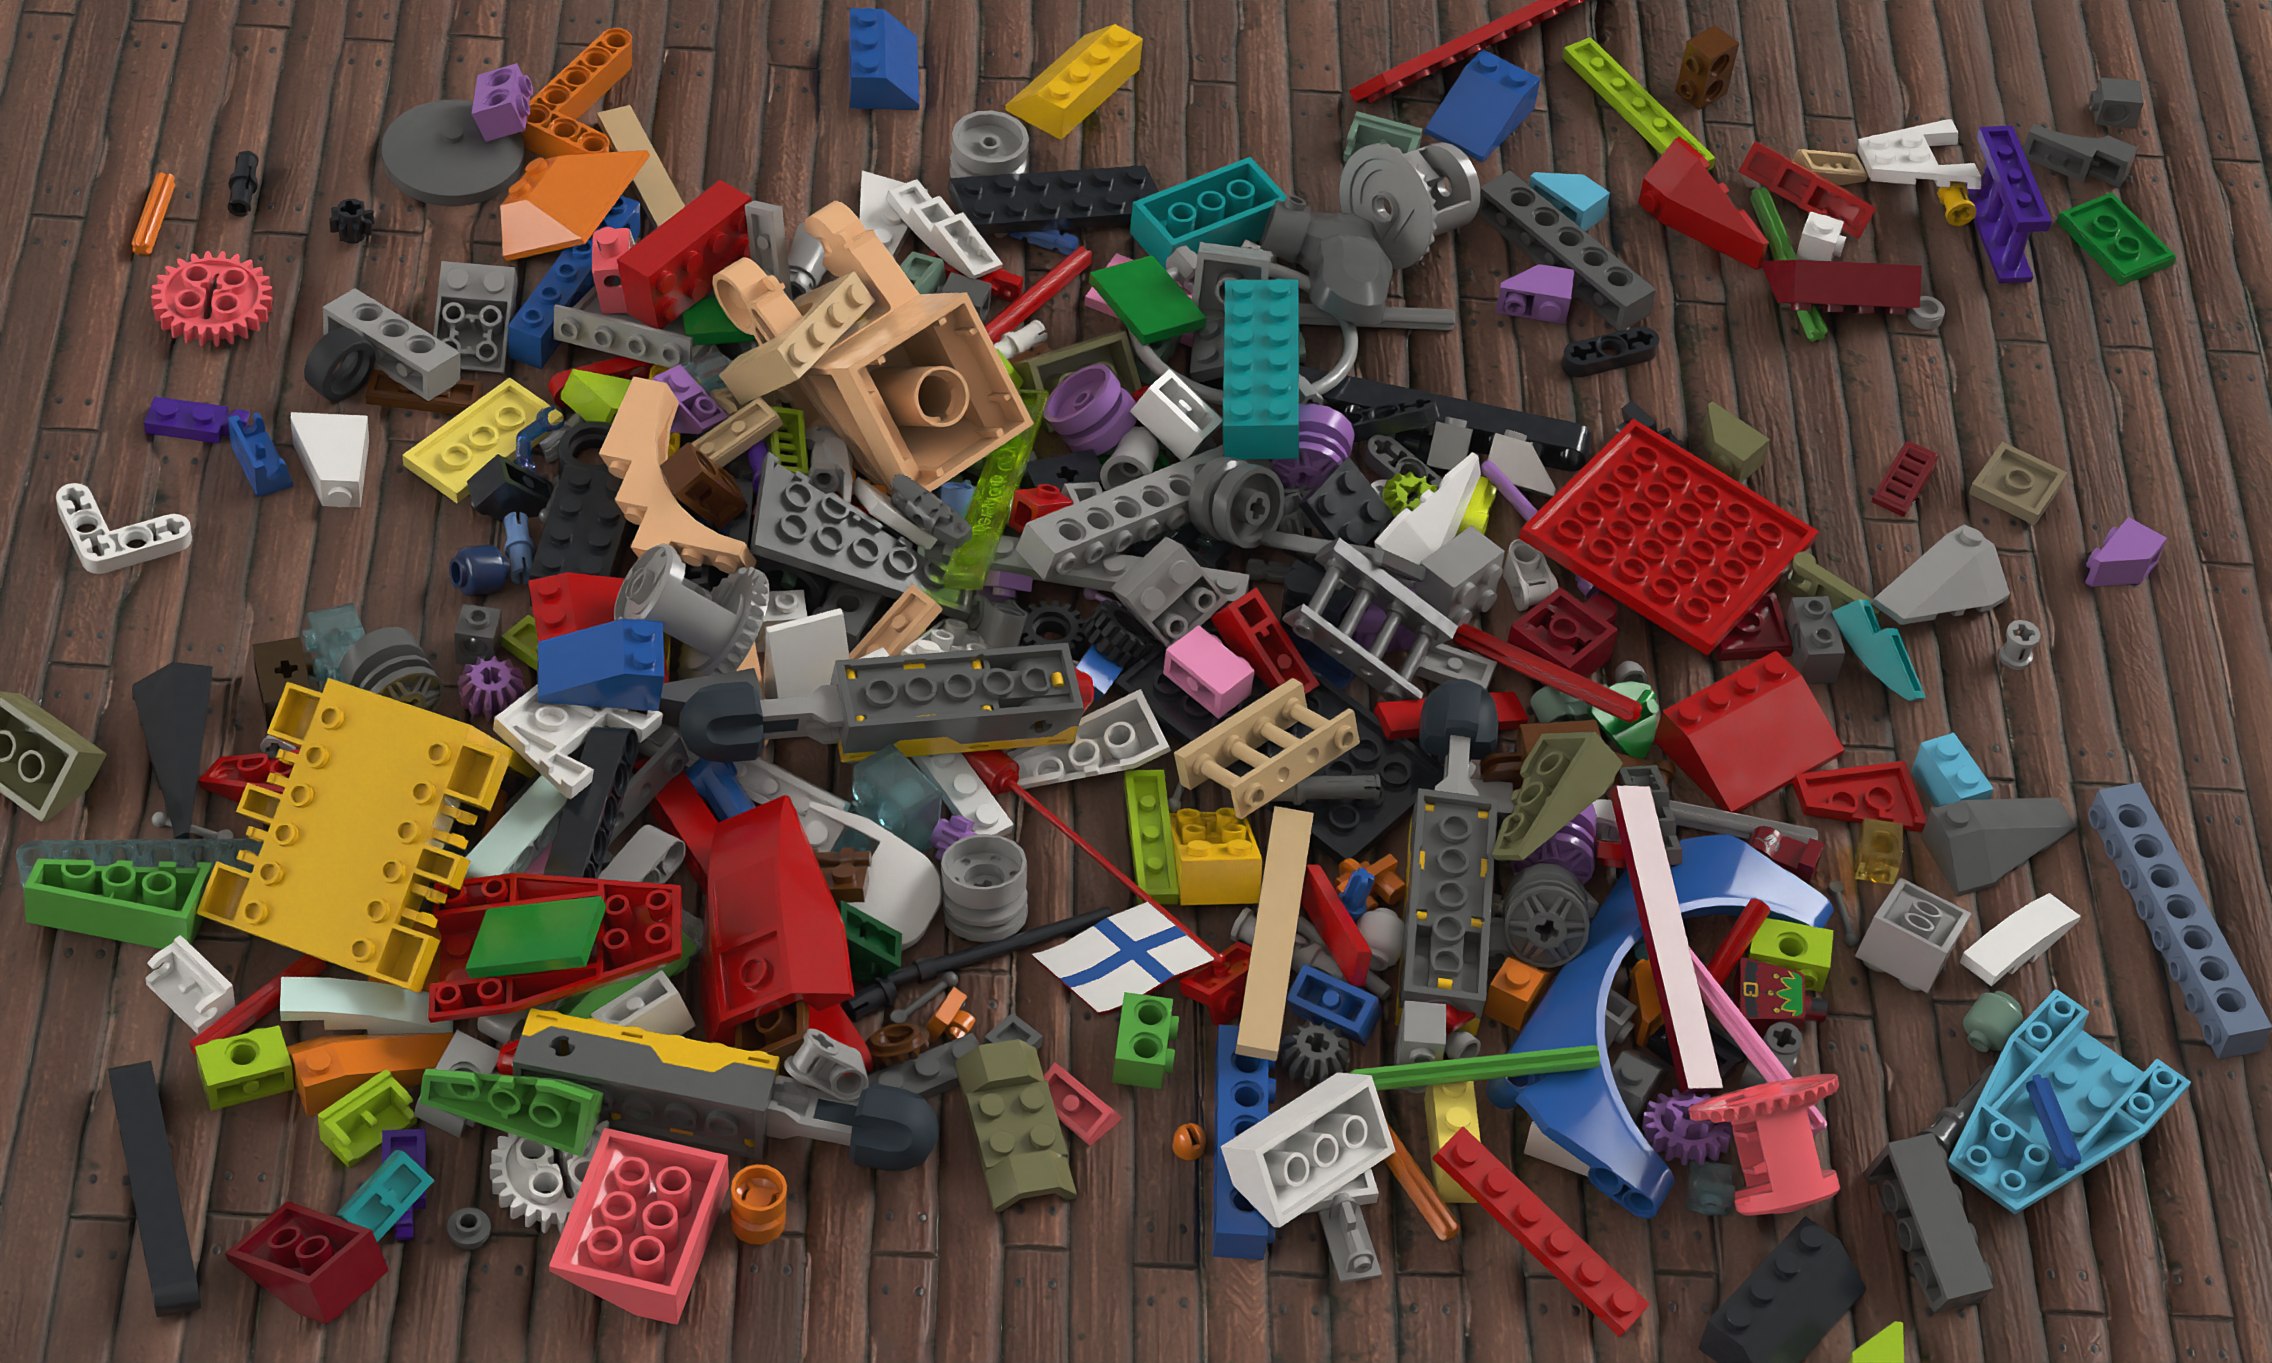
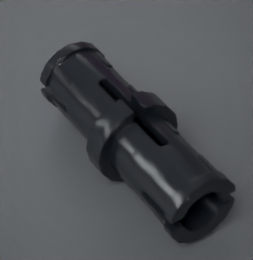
M241 151L238 153V156L236 155L234 173L231 174L228 182L231 190L227 205L228 211L239 217L246 216L248 211H251L252 195L258 187L256 170L259 158L251 151Z

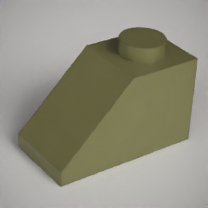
M1713 401L1709 403L1701 429L1707 463L1737 482L1742 483L1763 465L1770 439Z

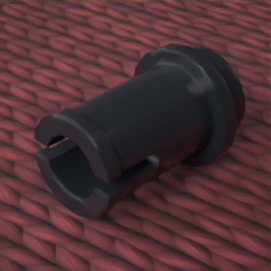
M887 976L873 978L872 984L854 993L853 998L842 1002L843 1007H851L846 1010V1013L852 1021L860 1020L861 1017L881 1006L890 1007L893 1005V1000L898 997L893 982Z

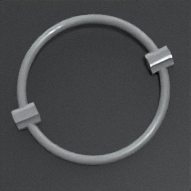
M1181 246L1176 248L1166 260V271L1175 282L1178 281L1190 293L1193 292L1197 264L1196 253L1187 246ZM1270 262L1269 277L1275 279H1298V288L1309 293L1311 284L1308 276L1288 267ZM1334 316L1343 333L1344 348L1342 356L1336 366L1326 376L1312 384L1299 374V405H1322L1323 397L1321 395L1337 386L1351 370L1358 352V335L1353 322ZM1129 330L1131 343L1136 353L1155 375L1160 378L1170 369L1204 401L1223 405V390L1197 383L1171 369L1153 352L1149 344L1142 345Z

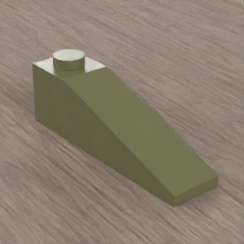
M1596 732L1546 733L1540 736L1522 765L1520 775L1524 778L1521 789L1513 791L1511 802L1515 807L1513 813L1503 820L1492 852L1495 860H1524L1612 786L1615 775L1623 762Z

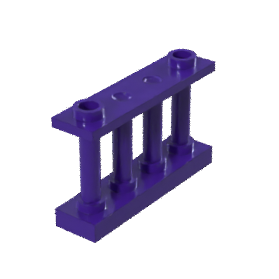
M2013 125L1979 127L1977 140L1985 157L1986 164L1981 177V189H1967L1968 199L1976 207L1977 214L1973 220L1998 283L2032 282L2033 274L2025 257L2024 250L2030 232L2049 231L2052 220Z

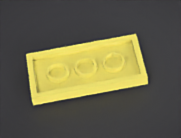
M509 377L404 453L403 466L454 502L459 503L470 494L467 480L492 458L499 454L514 462L550 435L555 429H559L564 422L563 414Z

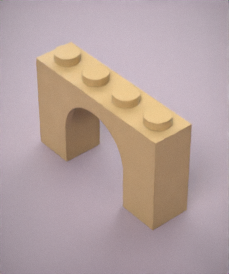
M855 271L807 292L793 301V304L803 316L799 321L774 339L739 355L719 376L740 405L798 380L875 300Z

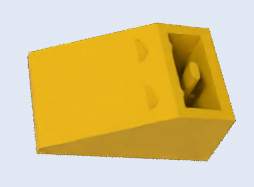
M1185 808L1178 810L1177 813H1169L1180 905L1259 903L1262 857L1247 817L1243 819L1236 817L1234 808H1220L1216 812H1200L1196 809Z

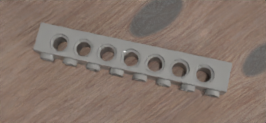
M1218 446L1027 522L1015 550L1043 580L1059 574L1065 575L1073 568L1085 563L1092 564L1102 556L1112 552H1121L1129 545L1141 540L1148 541L1156 534L1168 529L1175 530L1183 523L1190 521L1188 507L1190 489L1198 472L1207 462L1217 457H1224V446ZM1243 459L1248 464L1260 465L1270 470L1273 467V464L1268 459Z

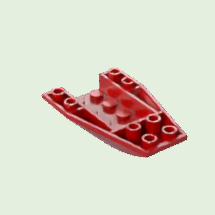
M787 795L717 823L714 831L709 860L699 974L707 1043H712L713 1041L731 1047L735 1045L736 1025L800 999L817 1011H821L854 997L845 925L791 798Z
M509 873L464 879L460 891L435 883L434 890L445 893L448 896L444 904L434 903L433 915L438 919L437 927L441 934L439 983L430 984L428 1019L430 1023L515 1013L618 984L655 971L682 958L681 886L528 873ZM601 896L604 900L606 909L586 967L471 979L465 968L488 908Z

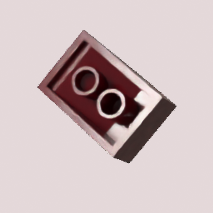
M289 1201L285 1202L225 1253L229 1262L296 1313L324 1324H328L338 1318L351 1303L363 1293L369 1291L389 1271L371 1229Z

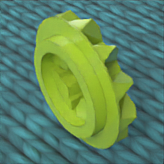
M1411 471L1406 475L1396 473L1392 479L1386 481L1382 490V500L1392 511L1393 517L1396 518L1405 508L1414 511L1421 503L1420 496L1428 489L1435 493L1437 485H1429L1426 482V476L1421 478L1414 477ZM1411 492H1416L1417 498L1407 504V496Z

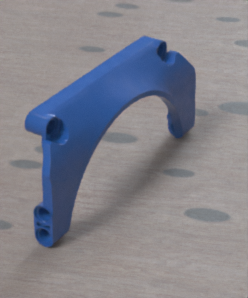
M1730 834L1680 840L1682 864L1669 865L1682 920L1706 915L1740 916L1748 902L1754 898L1763 901L1770 907V913L1767 918L1824 928L1833 913V906L1824 895L1791 872L1781 868L1746 842ZM1626 866L1590 921L1588 941L1581 953L1568 963L1562 965L1506 1053L1512 1054L1596 1045L1600 1052V1066L1594 1069L1490 1079L1486 1086V1095L1489 1101L1500 1109L1510 1110L1518 1104L1522 1106L1542 1134L1590 1167L1588 1178L1598 1190L1632 1214L1648 1219L1656 1216L1674 1185V1176L1669 1167L1646 1141L1623 1103L1613 1078L1605 1038V1012L1608 993L1614 975L1627 952L1644 938Z

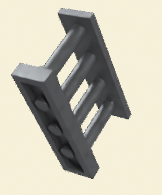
M1340 537L1321 547L1315 560L1325 567L1327 572L1308 607L1303 604L1287 612L1282 620L1290 625L1298 636L1309 639L1382 693L1383 698L1387 702L1420 700L1424 693L1410 683L1429 646L1434 648L1452 639L1458 626ZM1341 579L1355 589L1356 596L1337 629L1323 619L1321 614ZM1371 601L1385 612L1386 618L1369 650L1366 651L1350 638ZM1399 624H1402L1414 633L1416 639L1397 674L1380 660Z

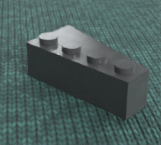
M1933 1132L1888 1143L1863 1172V1175L1868 1185L1877 1184L1883 1196L1878 1198L1877 1203L1884 1216L1893 1215L1897 1223L1895 1238L1901 1250L1911 1251L1914 1256L1911 1269L1935 1314L1980 1303L1993 1289V1275L1990 1266L1981 1257L1977 1246L1978 1237L1976 1230L1968 1222L1964 1213L1961 1191L1956 1184H1953L1947 1169L1948 1159L1946 1152L1941 1145H1938Z

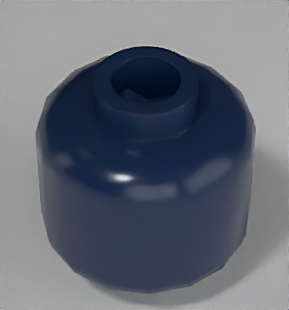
M493 545L467 546L461 548L456 556L451 559L449 575L452 585L458 588L463 595L469 597L492 595L498 593L502 589L504 581L509 578L510 566L507 558L502 557L501 552Z

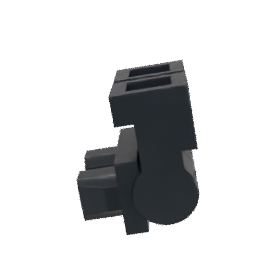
M1316 556L1308 564L1296 560L1291 566V571L1285 576L1280 624L1287 635L1289 625L1282 620L1284 615L1303 604L1308 607L1327 572L1325 567L1315 560ZM1346 585L1340 590L1335 589L1321 617L1338 629L1356 596L1355 590Z

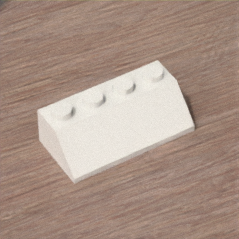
M1338 1072L1221 1146L1233 1186L1273 1227L1278 1228L1396 1152L1372 1075Z

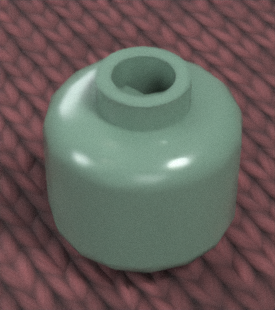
M2001 991L1981 994L1963 1018V1027L1968 1034V1042L1981 1052H1987L1988 1050L1995 1052L2003 1051L2009 1037L2024 1022L2020 1004L2013 997Z

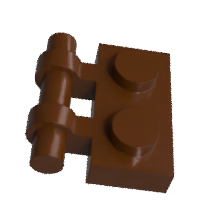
M854 847L841 848V852H819L818 848H813L812 850L835 903L841 900L846 903L865 902L869 885L868 867L872 865L871 851H855Z

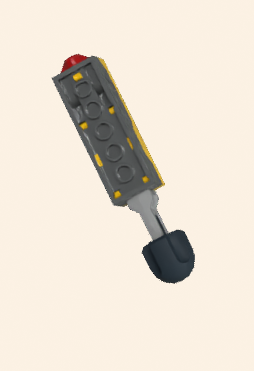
M1068 643L835 660L830 685L820 686L810 696L760 700L758 690L747 681L719 683L700 688L686 702L680 712L679 727L681 736L689 751L704 760L722 763L756 760L762 752L763 740L808 736L822 744L837 743L841 762L1074 743L1082 714L1094 700V685L1089 674L1081 672L1074 667Z
M1467 679L1447 680L1426 698L1421 710L1420 747L1426 753L1438 755L1437 762L1444 764L1443 781L1435 786L1434 790L1418 789L1411 817L1403 909L1404 933L1399 963L1395 1025L1399 1026L1404 1001L1446 1004V1036L1456 1031H1465L1476 1036L1486 1002L1494 857L1492 852L1496 841L1498 798L1478 796L1479 792L1468 780L1470 761L1481 760L1494 753L1497 749L1499 722L1493 697L1482 685Z
M530 1008L521 1038L503 1044L497 1061L496 1071L501 1075L563 1079L603 1092L598 1124L607 1120L609 1122V1129L757 1160L763 1159L769 1137L786 1139L802 1136L850 1146L849 1158L855 1165L885 1171H907L924 1163L938 1140L939 1124L934 1110L922 1096L909 1090L871 1083L868 1088L861 1091L859 1099L843 1101L822 1090L808 1088L794 1078L779 1075L780 1057L769 1055L762 1051H747L727 1047L721 1043H707L686 1039L676 1034L666 1035L646 1031L635 1026L625 1027L605 1023L595 1018L584 1019L564 1015L554 1010L544 1011Z

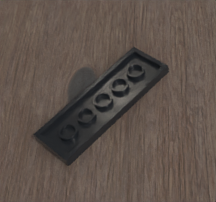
M1146 165L950 178L947 188L958 213L963 212L980 235L1131 224L1133 202L1159 192Z

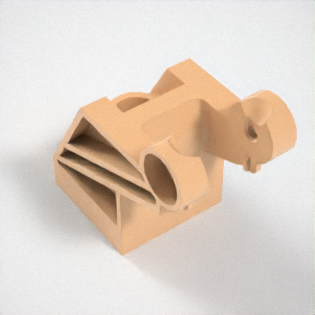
M833 201L805 219L804 230L813 238L818 239L824 248L823 266L837 277H842L855 271L875 300L863 313L864 317L851 325L798 380L781 387L792 396L793 402H790L792 408L803 410L805 430L813 426L830 427L850 448L853 467L876 485H886L887 493L892 496L895 491H892L891 485L892 478L895 475L903 474L908 476L911 480L916 481L931 492L1034 425L967 292L919 294L890 252L876 236L874 230H865L859 218L842 202ZM743 257L713 275L714 292L725 314L742 332L754 335L759 346L774 339L803 317L784 293L783 289L786 288L784 283H779L773 275H766L759 265L749 258Z

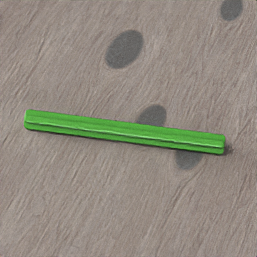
M1765 187L1753 189L1750 201L1775 260H1798L1769 190ZM1813 304L1812 311H1797L1807 338L1812 342L1824 340L1827 328L1818 306Z
M1590 1045L1355 1069L1351 1071V1074L1372 1075L1376 1091L1594 1069L1600 1066V1052L1598 1046Z

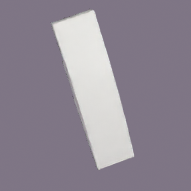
M918 179L888 190L886 196L888 203L910 229L949 265L973 279L1002 268L1003 263L963 212L955 215L941 196L931 198Z
M2049 893L2024 906L1991 929L1963 953L1960 963L1987 984L1993 986L2007 972L2013 974L2028 960L2033 963L2079 922L2081 916Z

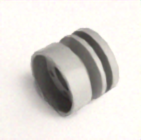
M973 835L954 842L944 852L941 861V877L944 889L942 895L943 917L946 926L957 936L969 941L979 942L1002 940L1017 933L1025 924L1028 915V893L1026 890L1027 859L1023 849L1014 841L999 835Z

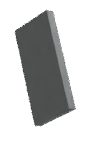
M1265 529L1261 538L1262 545L1307 563L1314 556H1317L1321 547L1332 542L1330 540ZM1349 544L1393 578L1415 582L1424 581L1427 568L1383 549Z

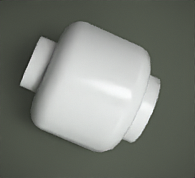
M1377 908L1375 911H1368L1360 916L1356 926L1372 951L1369 969L1383 971L1397 964L1401 957L1404 922L1398 918L1394 911L1387 908Z

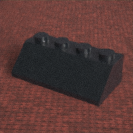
M1805 1216L1707 1321L1698 1349L1717 1363H1802L1866 1291V1287L1841 1241Z

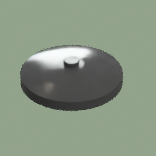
M451 99L428 102L404 112L387 128L381 144L383 169L395 187L419 201L440 206L476 204L498 196L518 179L525 160L523 136L521 132L485 142L471 114L473 101Z

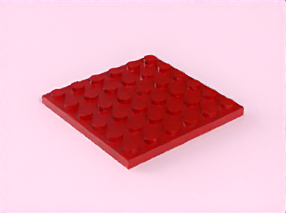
M1633 418L1521 528L1518 538L1708 656L1789 570L1795 554L1805 552L1815 542L1819 531Z

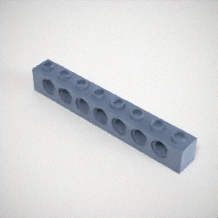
M2141 783L2099 789L2089 809L2090 824L2094 829H2097L2104 843L2108 858L2113 860L2120 873L2122 885L2125 889L2129 890L2136 903L2139 917L2145 920L2152 933L2155 947L2157 950H2161L2169 966V973L2172 979L2180 986L2185 996L2188 1010L2194 1013L2198 1020L2205 1042L2211 1045L2218 1059L2262 1051L2272 1030V1025Z

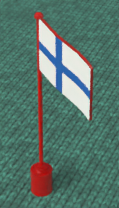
M998 749L962 752V755L993 795L1013 790L1145 902L1107 917L1063 944L1032 954V957L1094 1012L1098 1015H1103L1121 1009L1124 992L1148 995L1177 977L1211 964L1214 967L1224 965L1226 957L1223 952L1216 953L1017 784L1019 780V764L1004 751Z

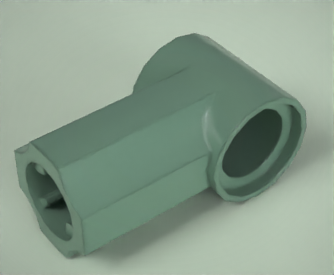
M1549 686L1538 690L1530 700L1540 723L1594 720L1586 711L1590 705Z

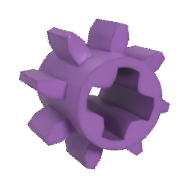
M952 815L950 821L942 818L935 826L930 839V845L938 849L935 858L942 861L944 852L954 842L967 836L979 835L971 831L975 822L960 815Z

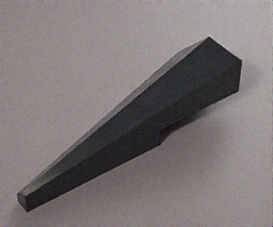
M171 662L132 685V699L135 700L140 726H143L146 736V746L159 790H162L165 800V811L167 816L170 817L173 827L174 841L189 844L212 687L213 666Z

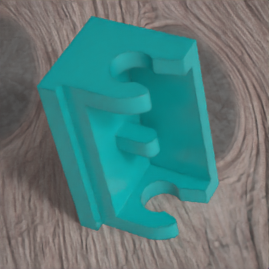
M395 1150L343 1205L336 1215L342 1220L371 1229L378 1242L434 1182V1179L404 1151Z

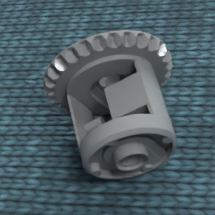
M1438 142L1402 154L1401 149L1398 147L1392 148L1389 144L1380 145L1376 143L1360 148L1347 161L1340 180V206L1342 213L1354 214L1371 221L1381 239L1385 254L1392 263V269H1403L1422 260L1423 255L1429 252V245L1434 242L1435 236L1463 227L1472 221L1480 204V184L1476 170L1469 158L1452 144ZM1445 177H1447L1451 182V193H1449L1445 188ZM1384 199L1392 209L1391 215L1385 210Z
M662 543L647 550L633 565L620 588L614 608V620L635 619L663 622V632L684 642L680 648L682 651L681 656L678 659L680 665L677 669L679 681L736 671L750 651L767 611L769 582L766 575L753 567H742L736 573L730 572L728 578H722L720 584L717 587H713L712 592L684 577L686 564L681 561V557L677 554L675 548Z

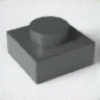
M1011 1013L984 1037V1044L1020 1039L1038 1050L1042 1046L1043 1036L1015 1014Z

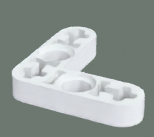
M71 483L62 486L57 491L56 500L59 516L83 567L91 573H108L180 552L191 544L190 522L182 515L169 514L109 531L88 487L78 483ZM75 500L81 506V510L75 512V507L72 503ZM83 524H93L97 527L94 531L88 533L76 530ZM153 536L157 537V541H154ZM136 539L146 542L140 548H130L126 545L128 542ZM98 545L102 556L98 557L96 553H93L92 547Z

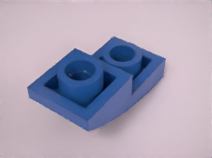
M1092 644L1080 659L1076 668L1091 676L1094 685V700L1098 702L1125 665L1121 667L1117 665L1116 660L1110 661L1107 659V654L1104 652L1100 653L1096 649L1098 646Z

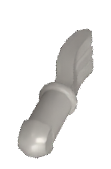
M577 413L566 422H563L559 429H555L539 443L547 463L559 458V442L564 433L573 426L586 422Z

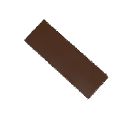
M373 369L365 398L366 404L458 415L482 398L484 390L483 382L459 380L453 387L427 401L401 383L390 378L384 371Z

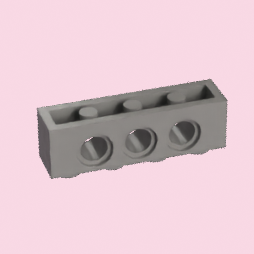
M354 288L322 307L324 335L342 327L353 329L374 347L376 355L374 368L384 371L390 378L401 383L427 401L453 387L460 380L459 351Z

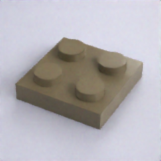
M2002 441L1972 483L1969 494L2035 525L2064 484L2068 472Z

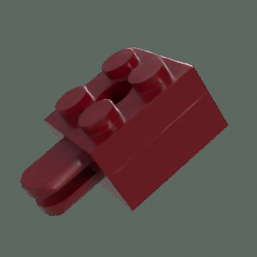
M1559 587L1511 625L1507 642L1588 678L1611 660L1618 629L1614 627L1617 607L1611 599L1597 594L1581 603Z

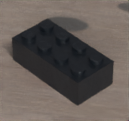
M565 465L529 573V580L566 572L619 577L635 525L624 517L625 514L615 502L624 479L618 478L610 472Z

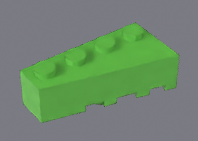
M37 859L24 885L26 922L159 949L169 946L174 942L175 938L181 935L192 946L204 919L203 916L196 914V911L213 871L212 862H197V868H176V862L159 861L158 867H133V861L117 860L116 863L109 866H95L93 860Z

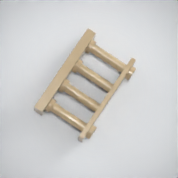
M1292 678L1174 752L1182 786L1192 790L1209 778L1231 790L1236 817L1243 819L1358 745L1360 740L1353 710L1347 709L1331 720L1320 716L1307 708L1303 683ZM1299 721L1314 731L1299 739L1284 730ZM1269 740L1284 748L1283 751L1272 758L1265 756L1255 749ZM1240 759L1255 769L1239 777L1225 768Z

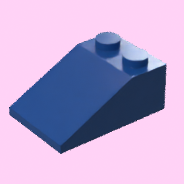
M1482 49L1464 68L1426 126L1425 134L1441 142L1452 144L1464 154L1483 163L1535 109L1541 78Z
M620 619L538 641L539 703L659 711L664 682L663 622Z

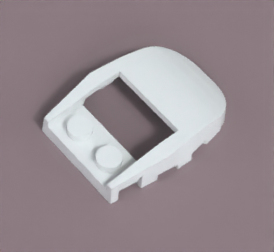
M811 801L808 806L809 810L801 824L812 849L818 848L819 852H834L848 827L880 843L872 856V865L868 867L869 885L865 902L848 904L902 933L901 951L913 946L926 932L942 902V878L937 868L921 852L870 819Z

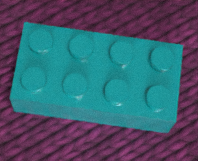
M1251 157L1134 201L1130 234L1150 256L1153 255L1162 267L1167 270V257L1172 255L1175 249L1181 246H1187L1198 256L1200 242L1241 247L1245 240L1253 243L1261 240L1274 202L1276 200L1285 201L1286 195Z

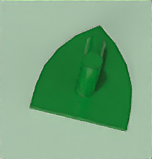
M1638 682L1617 683L1608 688L1638 701L1642 705L1641 716L1638 721L1628 723L1591 705L1586 711L1597 721V724L1625 755L1644 759L1654 739L1656 727L1655 714L1659 710L1658 704L1655 701L1656 695L1651 691V687L1648 684Z

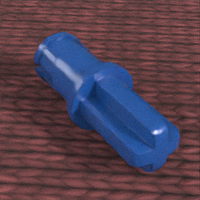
M1359 868L1358 871L1352 872L1344 892L1338 895L1355 924L1358 918L1366 912V899L1375 880L1374 876L1364 868Z

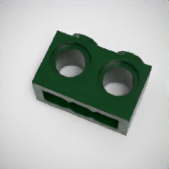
M842 900L837 902L836 906L845 925L852 979L867 987L872 984L873 978L877 976L883 978L901 968L902 933Z

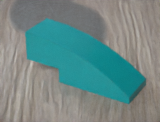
M1858 599L1831 611L1843 636L1855 654L1875 676L1908 701H1921L1926 698L1898 629L1885 628L1881 630L1869 600Z

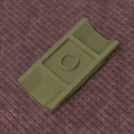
M1020 1039L978 1045L955 1060L956 1074L994 1213L1004 1211L1023 1198L1055 1193L1066 1200L1076 1199L1077 1193L1067 1161V1149L1047 1080L1044 1079L1036 1048Z

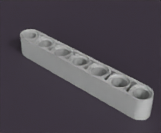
M645 825L638 830L602 871L598 879L664 884L682 863L686 851L685 843L652 825ZM564 999L532 1008L544 1011L555 1010ZM530 1008L515 1013L478 1017V1030L502 1044L508 1041L513 1042L521 1038Z

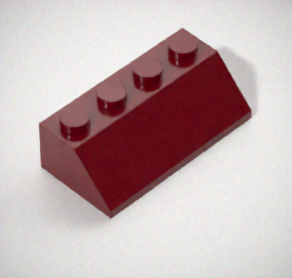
M1816 260L1763 261L1762 264L1763 271L1777 303H1791V310L1812 311V305L1814 304L1822 305V312H1844V306H1854V313L1875 314V307H1883L1887 315H1906V308H1920L1921 265Z

